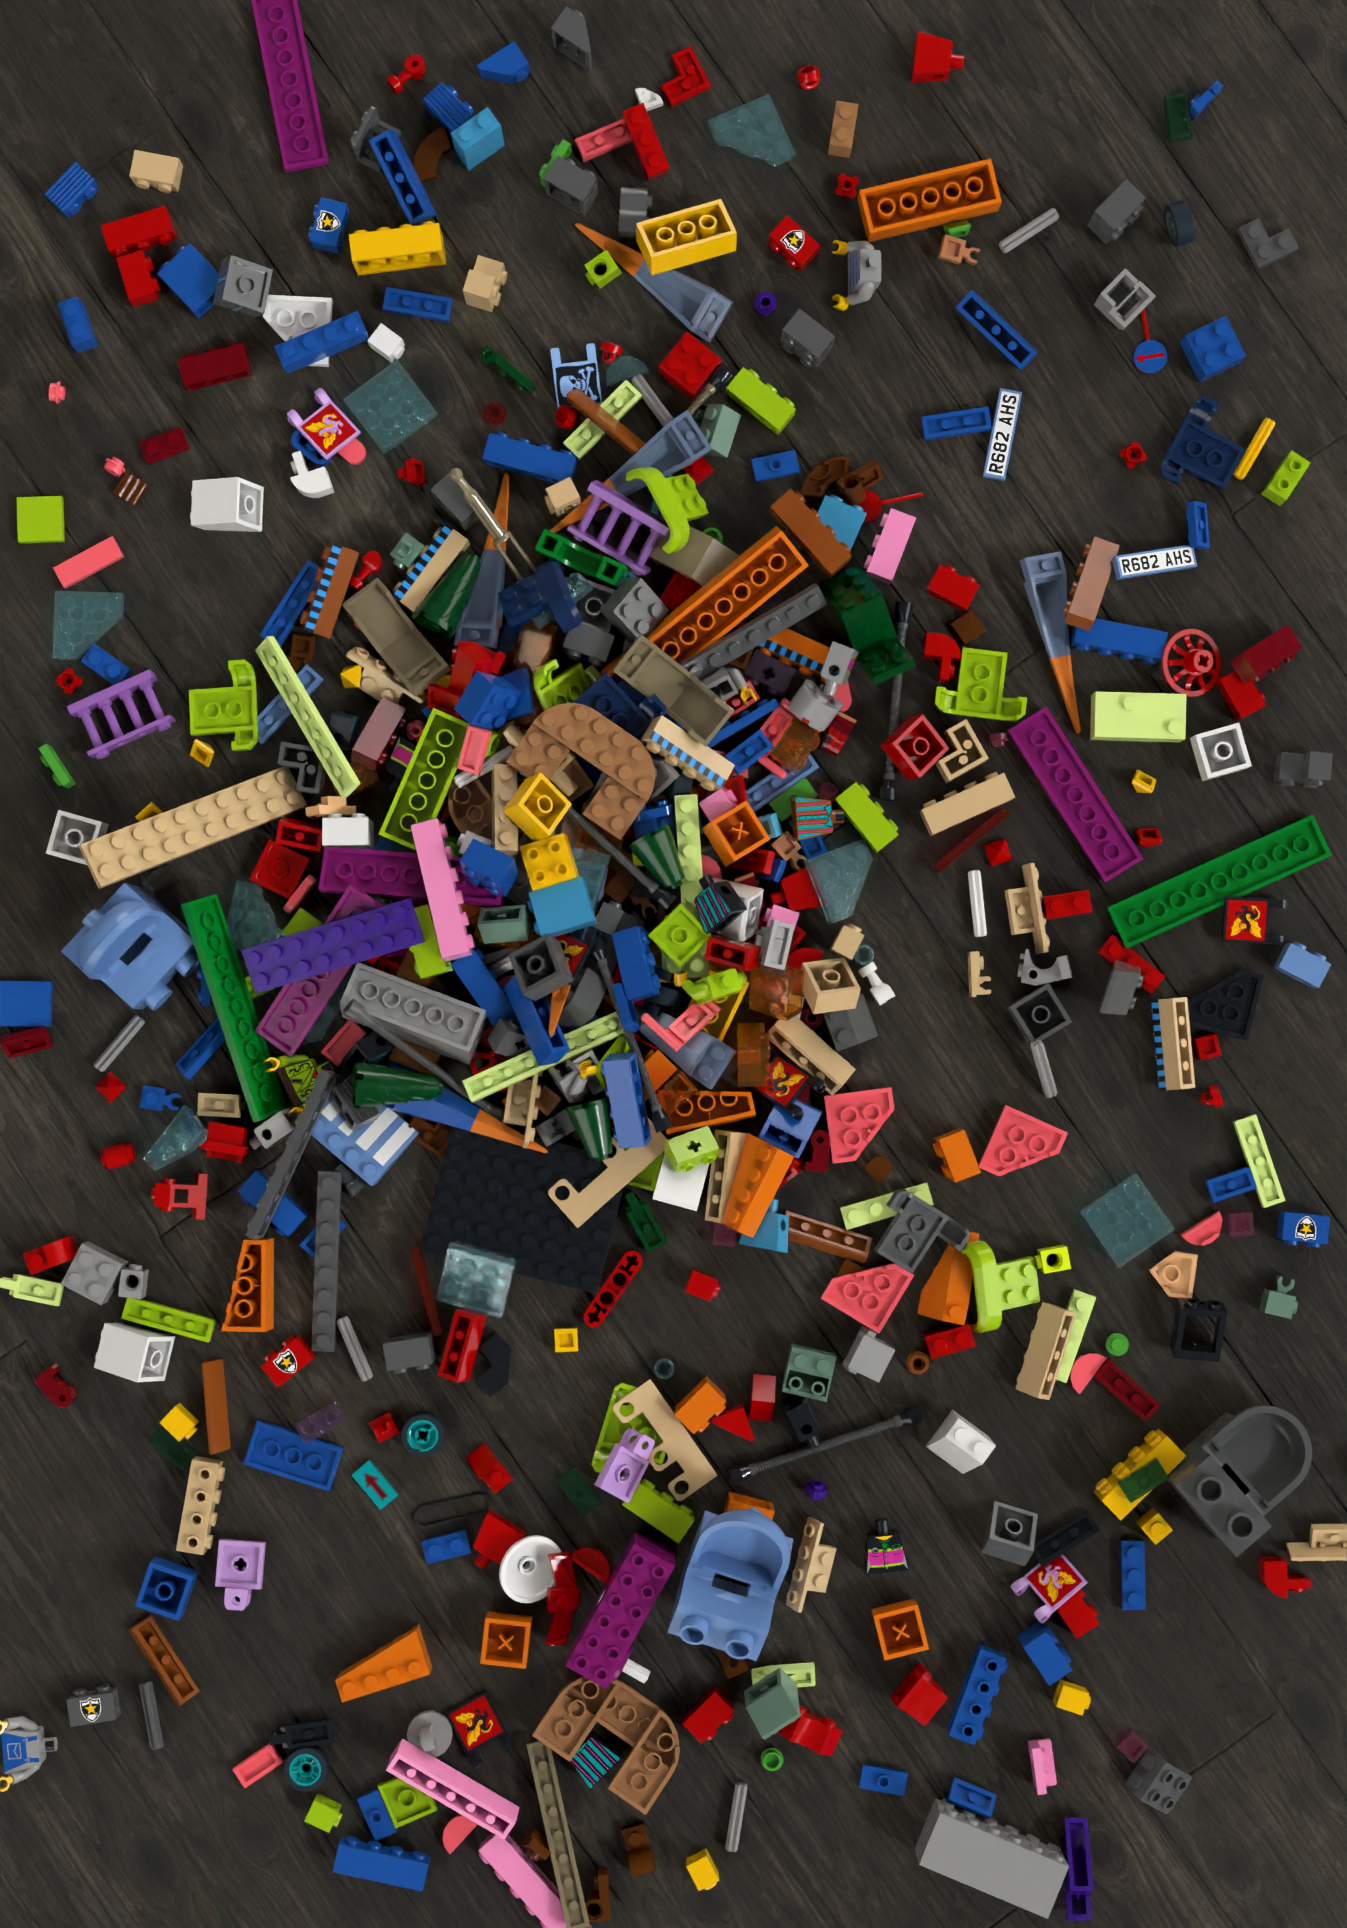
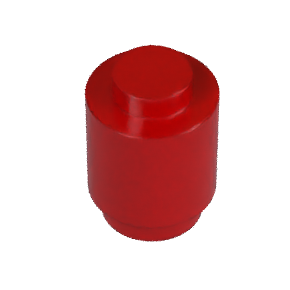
M121 1143L103 1148V1153H100L102 1165L107 1166L109 1170L130 1165L131 1162L136 1161L132 1143Z

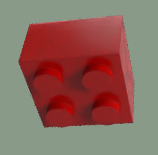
M686 332L661 362L658 369L659 374L694 401L709 382L712 372L719 365L722 366V359L690 333Z
M923 714L910 716L880 745L907 780L918 779L923 776L950 749Z

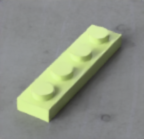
M625 380L600 406L619 421L642 398V394ZM587 418L563 442V445L580 460L606 433Z
M1253 1114L1233 1121L1247 1165L1251 1169L1262 1208L1286 1201L1257 1115Z
M927 1182L905 1188L928 1204L934 1205ZM894 1192L840 1207L846 1230L896 1216L898 1211H894L886 1205Z
M1073 1289L1067 1306V1310L1076 1312V1317L1056 1380L1067 1383L1096 1300L1095 1296Z

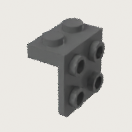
M371 106L369 111L366 110L361 118L362 124L358 131H354L350 142L352 143L351 146L356 160L381 173L383 168L369 140L386 130H394L398 137H400L401 131L381 121L377 108Z
M1149 1747L1124 1786L1140 1801L1168 1814L1183 1791L1188 1787L1192 1777L1185 1771L1168 1763L1158 1752Z

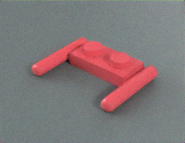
M786 698L780 702V706L773 711L759 729L772 743L774 748L796 719H799L789 709L790 701ZM803 718L802 720H800L801 722H803L805 725H807L809 728H811V729H812L813 731H815L816 733H820V732H821V731H819V730H816V729L810 727V726L808 725L809 721L806 720L805 718ZM772 749L759 759L758 762L780 779H784L787 772L767 758L773 751Z
M695 1001L666 1030L648 1013H644L641 1016V1020L673 1050L678 1052L682 1046L719 1013L721 1008L713 1001L698 1006Z

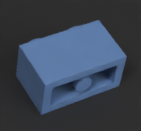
M1294 941L1293 944H1285L1273 968L1313 989L1319 988L1331 966L1326 961L1327 958L1317 952H1314V954L1306 951L1307 947L1301 943Z

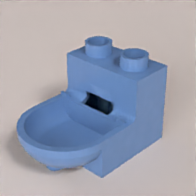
M124 883L100 910H92L82 921L85 926L61 950L89 979L102 980L133 1009H144L146 1006L150 1007L153 1011L158 1009L172 994V990L166 984L175 974L179 972L183 977H187L200 964L189 928L148 890L128 883Z
M756 1508L731 1510L720 1515L705 1511L682 1570L667 1633L681 1637L688 1644H704L723 1650L735 1659L748 1658L757 1661L769 1633L776 1596L789 1567L793 1538L786 1537L774 1521L763 1515ZM717 1573L748 1583L750 1586L745 1587L714 1576Z

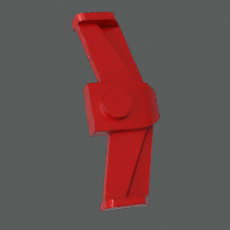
M570 1552L547 1554L555 1587L547 1588V1611L554 1613L548 1637L545 1639V1643L548 1646L566 1644L574 1611L580 1603V1590L577 1588Z

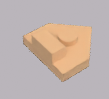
M341 796L321 797V803L305 808L306 816L311 820L328 818L329 814H342V817L356 814V806H347L346 797Z
M1174 1251L1149 1269V1271L1169 1297L1192 1298L1198 1255Z

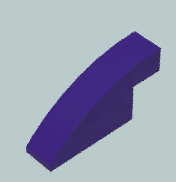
M1064 1818L1063 1855L1069 1866L1064 1878L1066 1921H1090L1092 1919L1090 1894L1094 1890L1087 1818Z

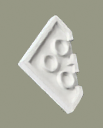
M268 295L263 318L285 342L332 321L333 300L332 298ZM329 357L308 366L329 367Z

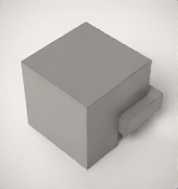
M1125 268L1101 292L1094 306L1119 330H1124L1153 301L1156 295L1141 281L1138 282Z
M862 1325L842 1366L855 1375L858 1372L879 1383L895 1349L885 1341L875 1337V1332Z

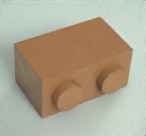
M836 101L828 155L850 158L859 104Z

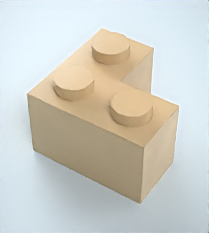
M478 255L474 269H469L463 288L467 305L489 312L493 311L494 306H498L501 297L499 289L501 284H505L508 274L505 271L504 263Z
M967 719L945 731L944 735L954 752L939 760L935 765L947 784L989 759Z

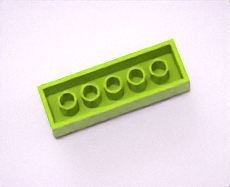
M435 708L432 709L379 835L416 850L411 825L438 817L458 770L457 766L469 723Z

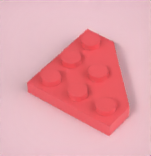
M892 1087L824 1096L832 1163L856 1161L867 1144L894 1111Z
M1004 1105L978 1166L992 1174L1002 1176L1013 1170L1059 1154L1068 1132Z
M895 1263L834 1277L830 1280L820 1298L875 1332L880 1333L914 1274H911Z

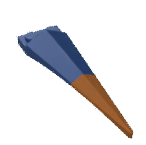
M394 1060L391 1061L388 1067L420 1073ZM443 1087L442 1095H438L437 1099H432L431 1101L407 1102L408 1104H385L386 1106H384L396 1112L449 1125L523 1147L524 1135ZM529 1141L527 1148L548 1153L544 1147L534 1141Z

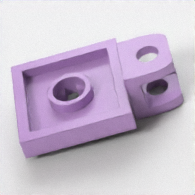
M628 1428L620 1443H615L594 1485L629 1503L649 1464L647 1459L654 1447L655 1441L645 1434ZM634 1435V1440L630 1443V1438ZM646 1441V1446L642 1449V1444Z
M233 1539L219 1540L215 1586L226 1587L224 1604L227 1610H244L250 1603L252 1589H262L266 1542ZM240 1558H243V1561L247 1563V1566H244L242 1570H239V1567L235 1565V1561H238ZM235 1596L239 1597L240 1601H237Z

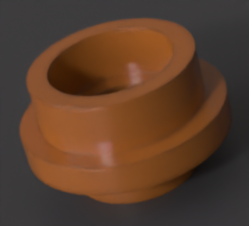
M915 1351L907 1357L906 1365L913 1374H923L929 1367V1359L923 1352ZM915 1359H921L922 1363L920 1366H914L913 1362Z

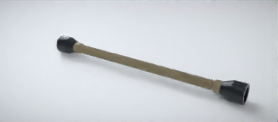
M719 365L712 372L709 382L700 393L701 395H698L699 397L687 408L691 416L694 415V412L702 406L711 394H714L716 390L724 387L731 380L732 375L723 366ZM612 505L597 511L593 516L592 520L600 527L603 526L609 517Z

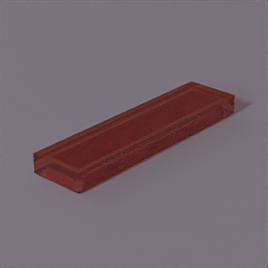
M1005 808L1000 809L933 865L936 872H941L1010 813Z
M421 1244L416 1245L410 1251L433 1336L442 1335L445 1331L425 1257L421 1250Z

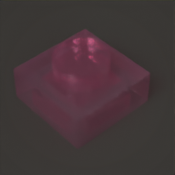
M1252 1212L1228 1213L1230 1237L1254 1235Z
M715 1222L712 1245L735 1247L737 1231L723 1223Z
M1132 1729L1116 1744V1747L1132 1763H1135L1149 1748L1148 1744Z

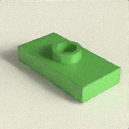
M805 777L771 801L769 806L774 812H777L778 818L783 822L792 815L791 798L804 797L815 799L818 794Z

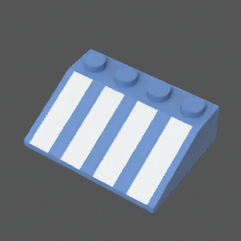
M350 1075L346 1080L353 1078V1076ZM330 1096L311 1135L370 1186L376 1185L419 1132L413 1127L409 1128V1124L393 1110L384 1106H380V1115L377 1120L354 1132L338 1108V1105Z

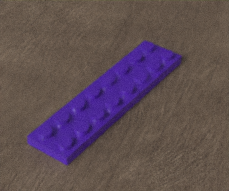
M410 897L245 948L241 952L256 993H260L425 942Z

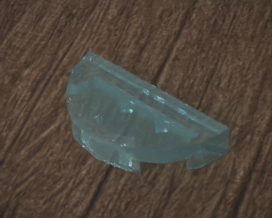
M633 356L619 357L607 370L606 385L610 386L633 379L638 374H649V370L644 362L633 358Z

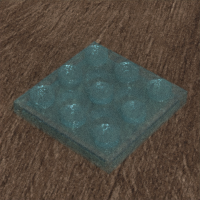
M395 360L343 399L384 455L438 416L436 410L398 360Z
M1133 1173L1079 1211L1118 1268L1175 1230L1136 1173Z
M449 1243L436 1300L502 1318L516 1261Z

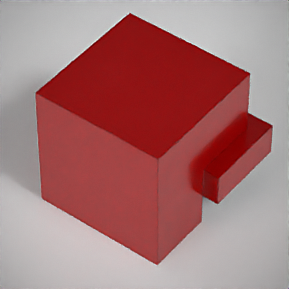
M217 1120L209 1121L206 1138L200 1139L198 1148L206 1149V1157L209 1158L216 1157L237 1161V1163H245V1157L248 1155L249 1150L248 1142L251 1127Z
M920 1662L891 1695V1699L896 1707L908 1713L923 1726L930 1721L948 1699L939 1684L932 1679L928 1669Z

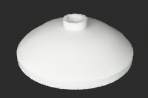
M540 1535L528 1536L514 1543L504 1555L500 1565L499 1579L504 1592L510 1598L520 1603H533L547 1596V1588L555 1587L550 1560L547 1554L560 1553L559 1547L549 1538Z

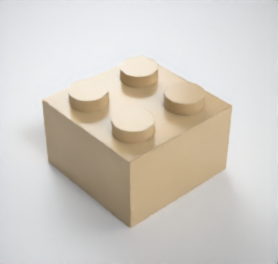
M845 957L802 963L798 984L813 1014L856 1008L861 988Z

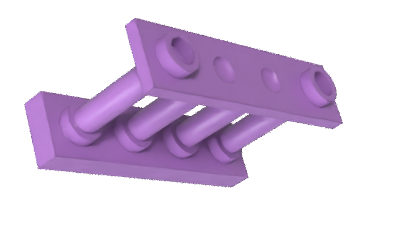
M595 480L591 482L587 491L592 493L591 496L593 498L579 526L574 523L568 526L567 531L571 532V536L576 540L586 541L629 566V570L634 574L645 576L652 569L645 565V562L659 536L670 534L666 520L600 481ZM606 501L612 505V511L597 537L587 531V528L600 503ZM625 512L631 516L630 519L632 521L618 548L607 543L606 540L620 513L623 514ZM644 523L651 527V533L636 560L625 552L639 525Z
M150 669L67 706L70 715L82 718L94 745V749L87 751L88 756L97 759L105 758L110 755L109 751L156 730H159V732L165 731L172 727V723L176 722L175 718L170 714L167 716L163 714L152 689L153 683L158 681L153 671ZM139 689L144 691L156 718V721L145 726L131 697L133 695L132 692ZM119 698L123 700L136 729L123 735L111 708L112 701ZM98 707L103 710L115 737L114 740L105 744L102 743L90 716L92 714L91 711Z

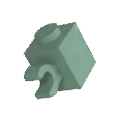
M405 533L390 553L394 559L392 563L402 571L405 568L408 570L413 563L417 564L420 560V553L425 546L408 533Z
M1277 1276L1275 1279V1291L1264 1288L1259 1310L1267 1314L1291 1319L1292 1314H1295L1297 1311L1298 1302L1295 1296L1286 1293L1293 1289L1295 1281L1289 1278L1288 1284L1283 1286V1277Z

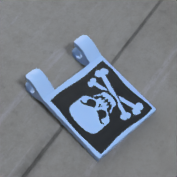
M594 343L586 345L588 361L561 364L559 348H552L550 350L558 408L561 405L572 406L567 401V393L576 388L583 391L598 405L602 404Z

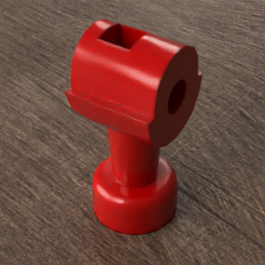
M420 55L408 56L405 61L406 68L397 77L391 75L386 79L388 85L396 94L403 90L402 84L411 78L418 80L423 78L426 67L424 59Z
M370 551L363 555L361 570L356 577L351 576L349 585L357 591L365 587L363 582L371 573L376 574L381 571L383 560L375 551Z

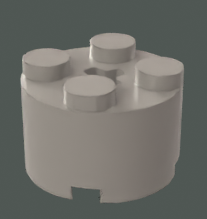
M806 679L792 698L789 709L800 720L803 718L808 720L810 727L819 731H825L842 708L843 703L839 699L821 692L823 684L818 687L813 681Z

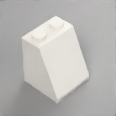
M239 477L193 480L190 513L191 526L203 530L262 532L264 487Z
M713 877L714 882L727 881ZM727 881L745 904L747 910L723 931L716 933L743 943L757 933L764 889Z
M664 1154L652 1199L697 1211L709 1164H700L689 1172L681 1171L675 1174L666 1154Z
M104 1323L94 1368L135 1382L165 1381L175 1336L122 1323Z
M952 1410L926 1447L964 1474L982 1465L996 1445L988 1435Z

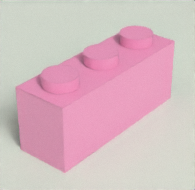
M892 508L889 514L884 513L879 525L883 527L881 535L876 534L871 546L875 548L873 556L868 555L863 567L867 569L866 574L868 577L889 585L891 584L916 517Z

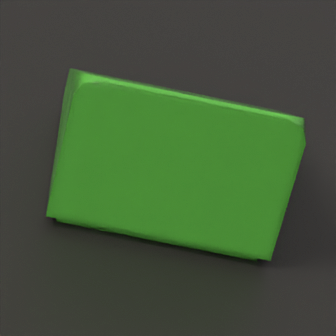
M964 219L943 224L946 235L959 238L969 234L971 225Z

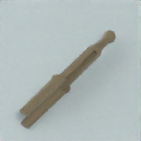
M452 468L449 473L450 478L456 481L463 491L465 500L493 537L494 547L519 582L524 579L499 546L508 538L534 574L537 573L536 567L512 533L503 529L478 492L466 482L460 468Z

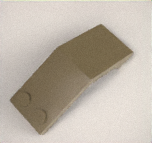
M690 526L688 542L680 551L668 554L662 549L669 541L670 534L659 536L648 558L656 564H662L692 579L702 587L739 557L738 554L713 537Z
M378 577L342 604L381 658L414 697L451 670L443 658L414 626Z
M641 633L612 669L613 672L644 696L648 697L650 694L655 693L666 705V713L705 747L735 711L696 676Z

